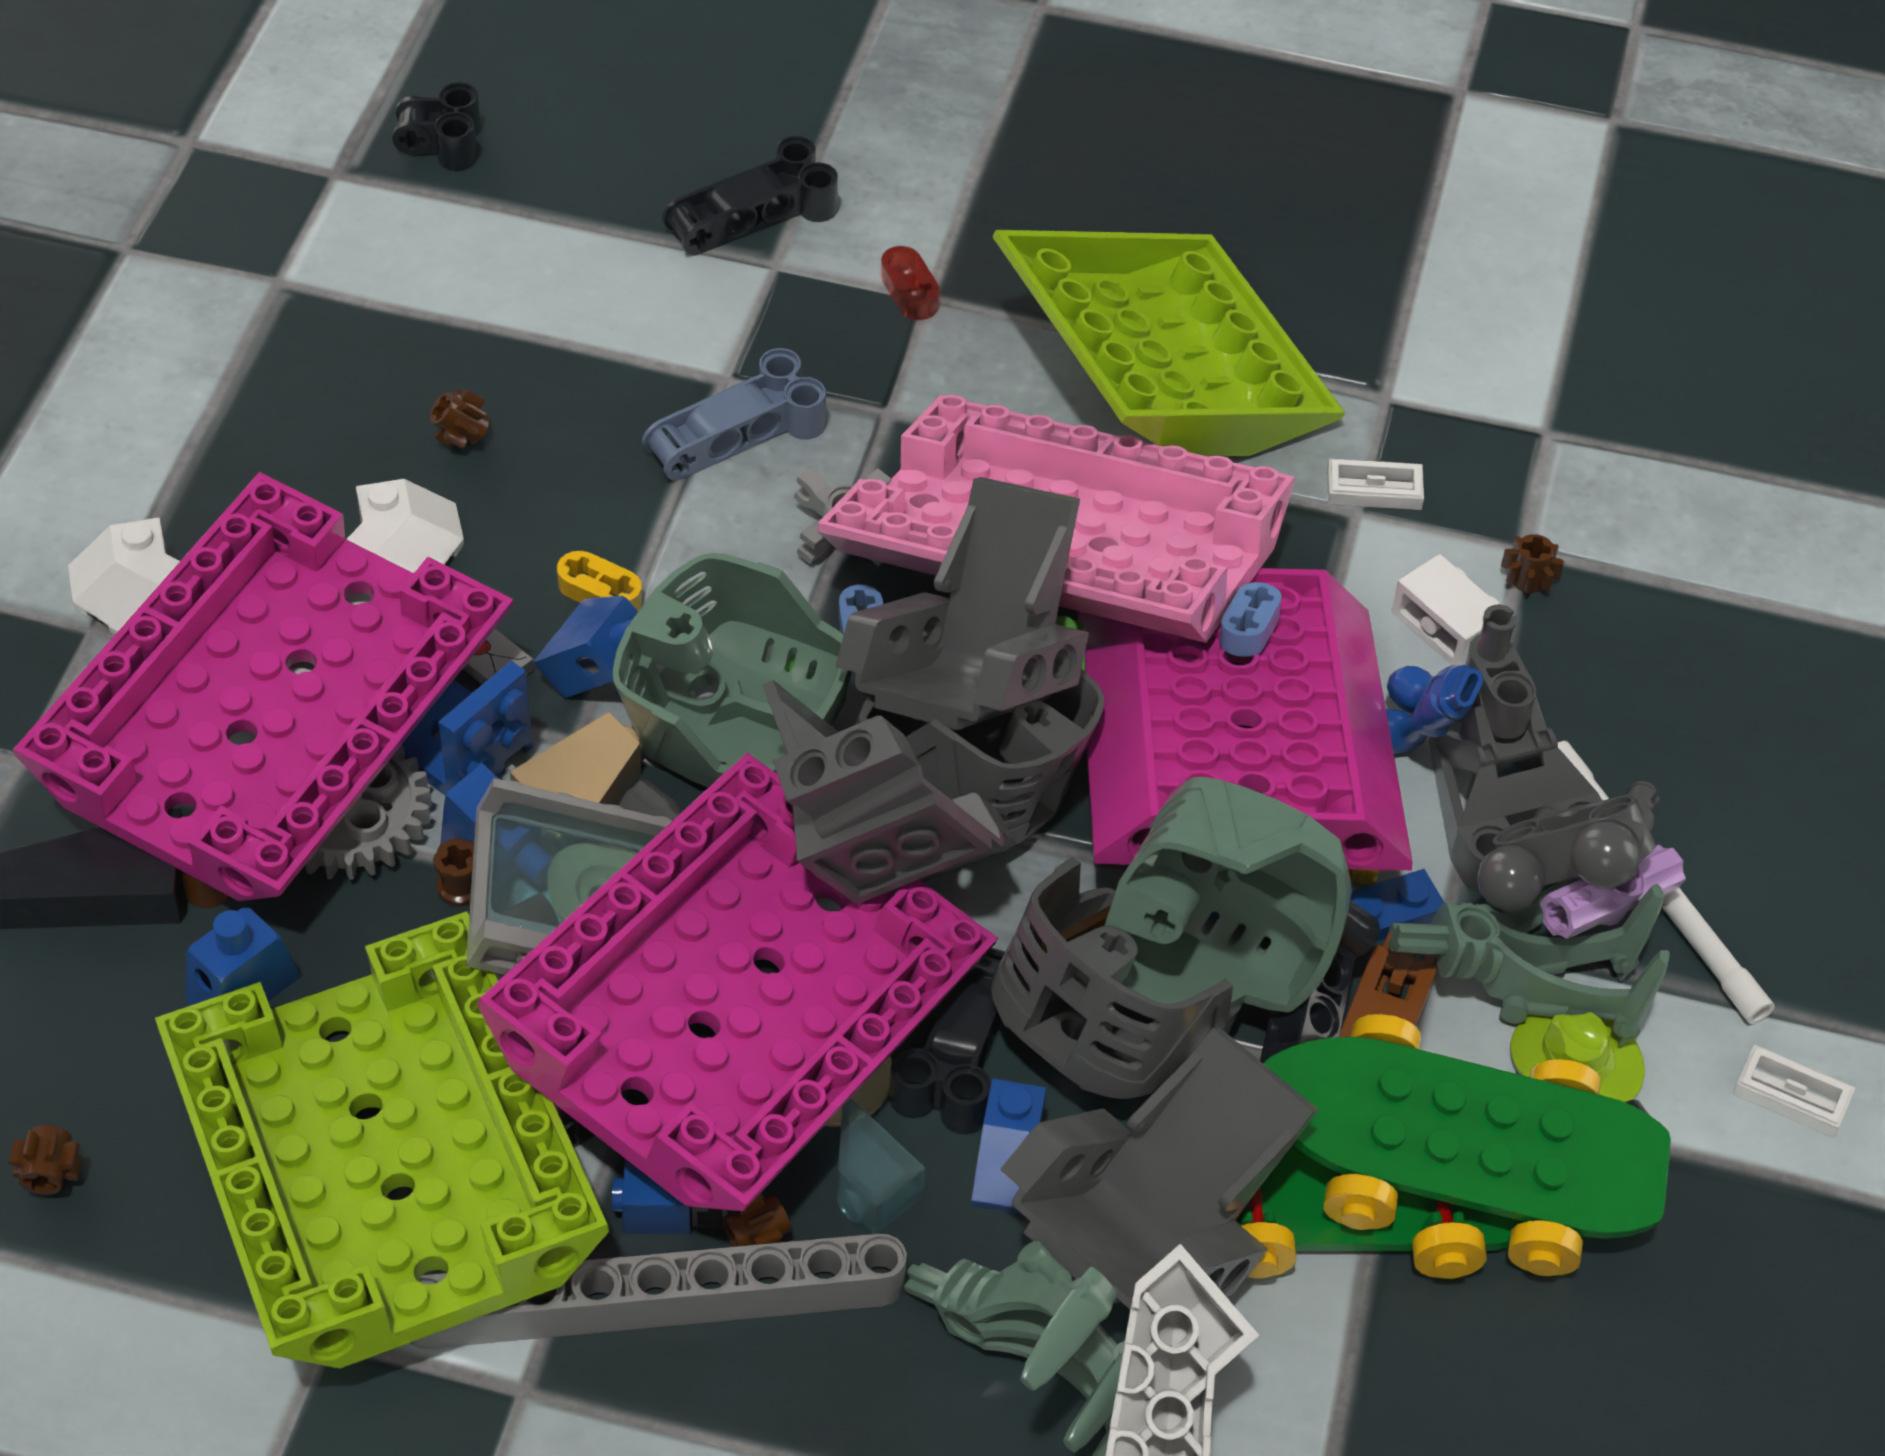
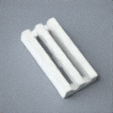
M1328 459L1327 501L1329 505L1422 510L1424 501L1422 464Z
M1754 1045L1733 1094L1835 1138L1855 1087ZM1756 1067H1759L1763 1070H1766L1787 1080L1786 1082L1780 1080L1776 1077H1773L1769 1074L1757 1070ZM1808 1088L1812 1091H1815L1838 1102L1834 1103L1830 1100H1827L1806 1090Z

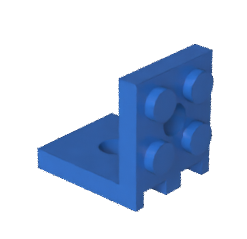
M510 661L473 693L456 681H452L402 744L406 759L412 757L418 759L419 772H426L428 784L445 795L481 763L495 776L499 777L505 772L504 762L520 749L527 753L533 747L526 670ZM438 731H440L441 740L433 737Z

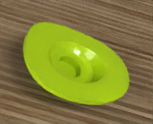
M1592 1012L1579 1015L1559 1014L1555 1015L1554 1018L1527 1015L1526 1020L1518 1024L1512 1034L1510 1042L1512 1062L1519 1074L1530 1077L1531 1069L1536 1064L1547 1060L1563 1059L1576 1061L1589 1066L1598 1073L1601 1079L1599 1095L1624 1102L1635 1100L1642 1089L1645 1077L1643 1055L1635 1039H1630L1624 1046H1618L1619 1037L1613 1031L1614 1020L1600 1019Z

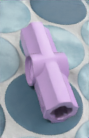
M1657 845L1651 854L1639 860L1637 872L1633 877L1615 889H1598L1580 879L1547 894L1540 903L1543 911L1542 922L1553 936L1560 935L1566 939L1599 924L1608 926L1618 924L1628 911L1637 906L1651 886L1658 884L1663 895L1681 887L1686 880L1683 873L1684 861L1673 847L1667 849Z

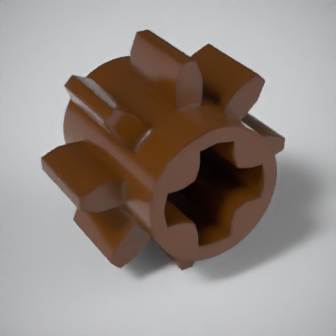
M455 389L453 394L450 392L443 393L435 401L430 412L431 423L439 427L434 438L451 448L456 445L462 449L466 443L474 445L479 442L489 425L488 414L481 410L485 399L468 389L464 392Z
M1530 534L1523 538L1516 536L1512 549H1505L1501 567L1509 569L1506 582L1512 583L1518 590L1525 593H1535L1542 589L1549 591L1553 578H1560L1564 560L1556 558L1559 548L1558 544H1553L1548 538L1539 534Z
M53 1125L35 1126L27 1132L26 1140H13L8 1164L14 1166L12 1176L19 1178L20 1186L29 1192L41 1195L57 1193L63 1188L65 1179L74 1181L78 1179L82 1156L77 1154L79 1144L71 1142L72 1137L70 1133L63 1128Z
M760 1193L744 1211H731V1214L722 1217L723 1228L732 1247L781 1243L779 1239L791 1232L788 1216L775 1194H770L763 1198Z

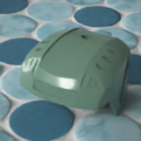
M710 553L690 560L672 572L654 589L623 634L615 656L613 681L629 716L632 728L639 737L638 741L642 746V752L651 760L654 759L683 777L710 787L747 752L777 774L772 760L786 755L787 751L763 684L774 680L832 726L847 700L846 692L852 671L836 668L844 635L820 619L783 570L761 562L754 563L727 554ZM700 572H705V574L697 577L675 593L682 583ZM706 586L711 587L701 592L699 595H697L687 603L683 604V602L688 597L693 595L695 592L701 590ZM712 600H713V601H716V602H714V603L708 605L707 607H705V608H704L703 610H701L700 612L695 611V610H697L698 608H700L701 606L705 605L706 603H708V602H710V601H712ZM774 644L770 660L764 662L768 647ZM796 654L793 669L787 672L791 656ZM655 664L665 667L660 675ZM816 667L814 677L809 679L812 668ZM703 687L717 688V692L708 699L699 700L694 698L695 693Z
M1193 777L1185 781L1170 794L1150 825L1152 829L1119 880L1105 922V926L1118 928L1129 934L1135 940L1138 947L1137 956L1123 985L1154 1001L1172 1004L1193 997L1226 979L1233 985L1230 1009L1244 1002L1267 1010L1291 1012L1305 1002L1320 985L1336 954L1345 928L1352 889L1348 865L1340 839L1308 814L1249 788L1208 777ZM1214 911L1218 912L1220 917L1214 927L1211 929L1206 928L1205 922L1210 914ZM1242 923L1246 926V930L1240 940L1235 941L1232 938V934L1238 924ZM1264 937L1271 939L1267 949L1260 947V942Z

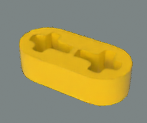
M572 551L565 554L558 561V588L568 598L581 603L586 598L611 597L614 594L624 596L637 611L640 610L642 606V582L633 572L585 551Z

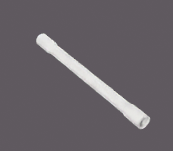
M1567 741L1558 742V748L1595 788L1601 799H1609L1594 780L1591 770ZM1678 888L1663 895V910L1720 981L1722 990L1749 1024H1756L1768 1017L1774 1010L1775 1004L1749 971L1741 967L1682 890Z

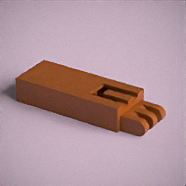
M1389 931L1383 946L1375 944L1339 1037H1350L1352 1024L1358 1018L1373 1014L1397 1016L1417 1027L1432 990L1438 966L1434 965L1436 961L1434 954H1424L1423 959L1415 957L1416 953H1396V951H1390L1388 942L1391 934ZM1387 979L1390 980L1387 988L1389 992L1400 995L1403 985L1409 987L1404 1000L1382 992Z

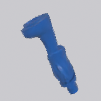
M1465 664L1461 666H1448L1435 676L1417 666H1405L1395 670L1388 679L1387 690L1392 701L1403 711L1386 708L1394 755L1413 750L1423 744L1427 736H1444L1451 725L1464 718L1474 704L1483 683L1481 672Z

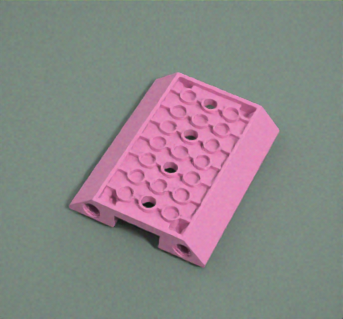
M939 395L901 435V467L891 482L886 485L885 482L877 479H859L818 522V532L839 552L937 575L968 506L973 479L984 477L1080 498L1059 606L1206 643L1221 623L1222 617L1238 589L1251 582L1274 550L1293 490L1295 476L1278 473L1277 470L1271 467H1251L1234 463L1229 458L1223 456L1208 457L1190 453L1179 446H1160L1143 442L1136 436H1116L1103 433L1088 425L1073 426L1053 421L1052 418L1045 415L1030 416L1012 412L1001 405L986 406L966 401L958 395Z

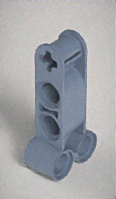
M786 348L769 350L760 358L759 375L656 421L645 431L642 437L643 448L658 457L664 465V473L669 479L681 480L786 431L798 439L816 438L826 428V389L824 385L817 379L801 377V360L792 350ZM662 429H666L669 434L666 435ZM678 463L682 469H678L676 464Z

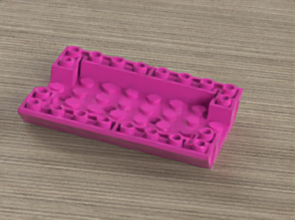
M259 472L13 749L14 755L65 809L237 901L279 897L513 607V599L430 557H427L418 569L412 573L345 539L342 513ZM358 593L369 595L372 598L368 603H360L358 605H353L346 600L351 595ZM301 661L309 662L315 666L312 671L300 674L291 672L289 667ZM238 732H250L256 736L251 743L236 745L229 741L230 737ZM179 804H187L195 808V811L188 817L173 818L167 814L172 807Z
M1259 569L1250 583L1260 582L1274 586L1280 591L1282 600L1280 617L1264 649L1253 656H1236L1221 648L1219 643L1221 623L1205 643L1077 611L1078 620L1084 623V631L1089 632L1085 649V672L1094 679L1105 696L1100 720L1086 747L1094 864L1129 865L1152 829L1150 825L1170 794L1182 783L1193 777H1208L1258 791L1308 814L1340 839L1348 869L1412 871L1413 861L1369 610L1326 570ZM1231 663H1240L1243 665H1234ZM1240 725H1246V726H1250V727H1252V728H1242V727H1239V726H1240Z
M747 752L480 997L477 1006L513 1072L685 1206L744 1211L996 944L998 938L921 880L904 885L896 894L889 891L856 905L797 861L793 805L787 802L778 775ZM821 898L830 899L839 905L841 911H826L818 905L816 900ZM760 959L771 961L778 967L779 972L764 973L755 966L754 961ZM693 1023L705 1024L714 1031L716 1036L700 1038L691 1032L689 1025ZM627 1089L638 1090L645 1094L649 1103L645 1105L630 1104L622 1097L621 1092Z

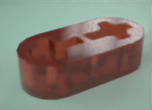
M895 246L887 249L881 258V279L901 313L914 320H925L933 317L938 312L940 289L920 254L906 246Z

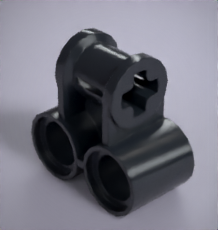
M454 82L445 85L440 90L439 98L407 96L401 99L396 108V117L399 124L393 129L392 135L393 144L399 151L410 155L437 154L439 164L450 171H464L476 163L475 137L479 134L481 125L478 93L474 86L464 82ZM412 108H415L414 120H412L411 116ZM415 131L417 139L416 142L413 143V132Z

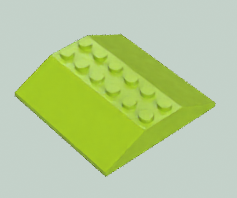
M995 230L992 236L1121 423L1154 444L1160 446H1179L1186 449L1187 452L1208 457L1251 456L1343 418L1345 411L1212 234Z

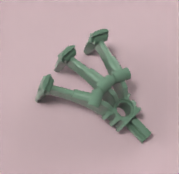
M1580 877L1561 881L1542 891V894L1535 903L1521 911H1502L1488 904L1473 905L1472 903L1459 902L1457 905H1454L1453 903L1444 902L1436 911L1431 924L1392 923L1389 928L1391 934L1388 942L1390 951H1396V953L1434 954L1441 977L1456 976L1458 979H1471L1475 977L1478 982L1482 983L1488 995L1503 1000L1500 1015L1506 1022L1520 1024L1526 1020L1527 1015L1554 1018L1555 1015L1559 1014L1579 1015L1592 1012L1600 1019L1614 1020L1613 1031L1619 1037L1618 1046L1626 1045L1630 1039L1636 1038L1639 1035L1641 1024L1666 974L1670 956L1668 950H1660L1646 966L1631 989L1592 987L1553 975L1565 972L1568 967L1610 959L1614 971L1617 972L1619 981H1623L1628 973L1638 967V957L1650 936L1662 908L1663 892L1658 884L1651 886L1643 895L1623 927L1568 939L1564 937L1536 936L1526 933L1542 924L1543 911L1540 903L1543 898L1555 890L1580 880Z
M1033 1241L1026 1245L1020 1251L1018 1261L1000 1272L990 1270L967 1259L957 1262L948 1273L925 1263H921L920 1266L915 1264L910 1266L907 1271L910 1279L904 1285L905 1291L934 1304L950 1334L958 1336L969 1343L976 1344L984 1350L1008 1352L1028 1358L1020 1380L1027 1388L1033 1391L1046 1384L1056 1373L1076 1387L1085 1396L1087 1401L1070 1425L1063 1442L1069 1450L1075 1453L1085 1446L1104 1425L1107 1433L1092 1456H1105L1125 1341L1117 1344L1099 1324L1109 1316L1112 1305L1118 1297L1117 1291L1102 1273L1090 1267L1081 1278L1072 1281L1071 1274L1053 1258L1040 1241Z

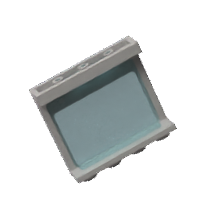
M493 778L476 807L466 966L504 975L507 974L673 820L665 816H652L627 810L614 804L606 805L576 798L568 793H555L523 785L517 781Z

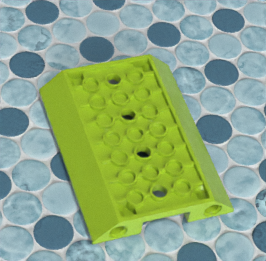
M467 911L366 945L365 950L371 975L271 1009L261 982L155 1018L273 1356L341 1369L563 1286L609 1232L605 1217L553 1102L510 1069L477 1006L479 998L495 985L498 979L495 972L466 966L469 914ZM336 1031L350 1032L346 1038L337 1042L325 1040L328 1035ZM368 1107L381 1109L376 1116L369 1119H358L355 1117L359 1111ZM398 1187L413 1189L412 1193L404 1199L390 1200L386 1198L390 1191ZM442 1270L447 1272L445 1278L438 1283L428 1285L419 1282V1279L429 1271Z

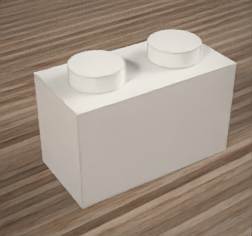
M1438 554L1398 580L1391 612L1451 665L1461 666L1466 663L1470 642L1481 633L1484 611L1488 607L1500 603L1474 584L1463 570L1455 567L1441 554Z

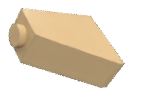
M608 712L510 771V780L555 793H568L576 798L606 805H619L626 791L634 786L641 775L640 751H642V746L638 741L639 737L635 730L629 725L623 726ZM541 831L544 837L559 852L575 846L595 844Z

